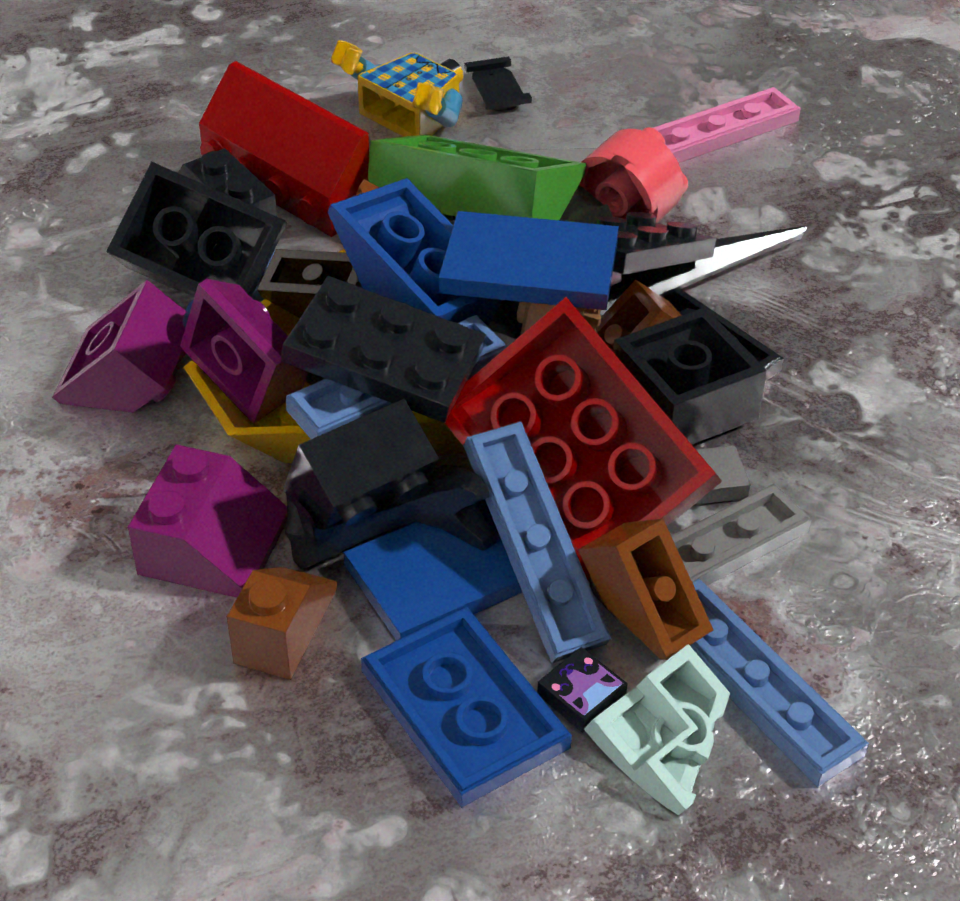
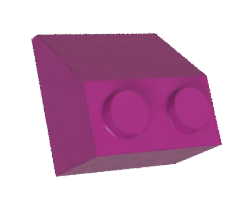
M205 279L198 284L180 347L253 424L285 403L287 395L303 389L309 374L308 371L281 362L283 343L288 335L272 320L268 310L261 302L253 300L238 284Z
M146 280L86 328L52 398L58 403L130 413H134L150 400L155 402L161 401L176 382V377L172 375L175 366L187 354L180 347L185 331L183 317L187 311L150 281Z
M176 444L127 527L137 575L237 598L252 570L264 569L287 523V506L231 456Z

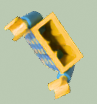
M343 40L337 41L331 56V62L341 66L344 72L358 80L359 114L403 137L416 135L433 136L443 126L453 127L456 125L463 103L462 96L459 93V83L463 80V71L458 62L453 59H447L438 64L418 53H409L385 64L374 65L361 57L363 51L359 47Z

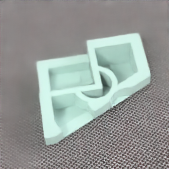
M688 644L650 672L635 688L596 716L584 730L613 763L633 782L663 806L680 815L694 803L696 794L692 793L700 766L709 758L714 743L712 731L715 722L724 714L730 692Z

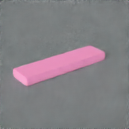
M772 87L656 126L654 129L662 134L665 145L673 153L678 163L798 122L801 108L776 88Z

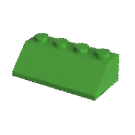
M416 135L370 140L368 181L378 187H382L408 178L448 220H452L453 216L456 217L458 211L560 220L585 175L586 163L430 135Z

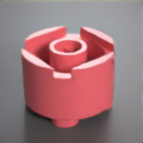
M651 127L644 128L643 130L623 129L611 135L581 161L586 163V171L573 197L587 222L593 224L596 223L598 216L626 219L628 212L653 214L656 216V223H658L678 204L682 195L687 191L688 180L682 173L677 159L665 145L664 137L659 131Z

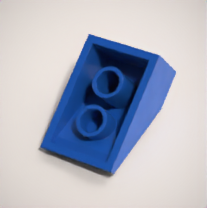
M408 178L330 205L328 215L363 289L408 304L411 307L458 323L477 315L489 326L502 300L439 293V275L453 225Z

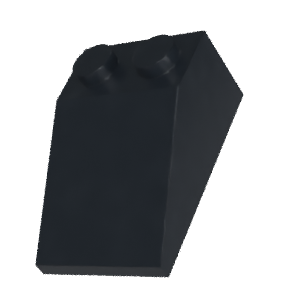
M151 161L106 252L124 267L191 296H195L200 282L205 279L238 284L252 297L286 228L287 222L282 218Z

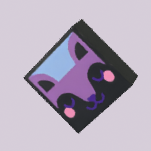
M580 647L538 681L537 693L547 704L583 733L585 731L584 728L596 716L627 693L628 683L588 651Z

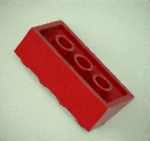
M237 61L228 65L199 122L200 151L202 156L208 152L219 151L225 148L275 194L277 206L328 236H335L337 232L328 215V210L331 204L356 196L363 180L368 181L369 133Z

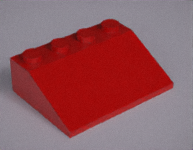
M567 297L561 300L466 382L445 422L462 445H464L467 437L522 422L588 582H590V574L578 549L623 523L664 519L668 526L722 482L715 471Z

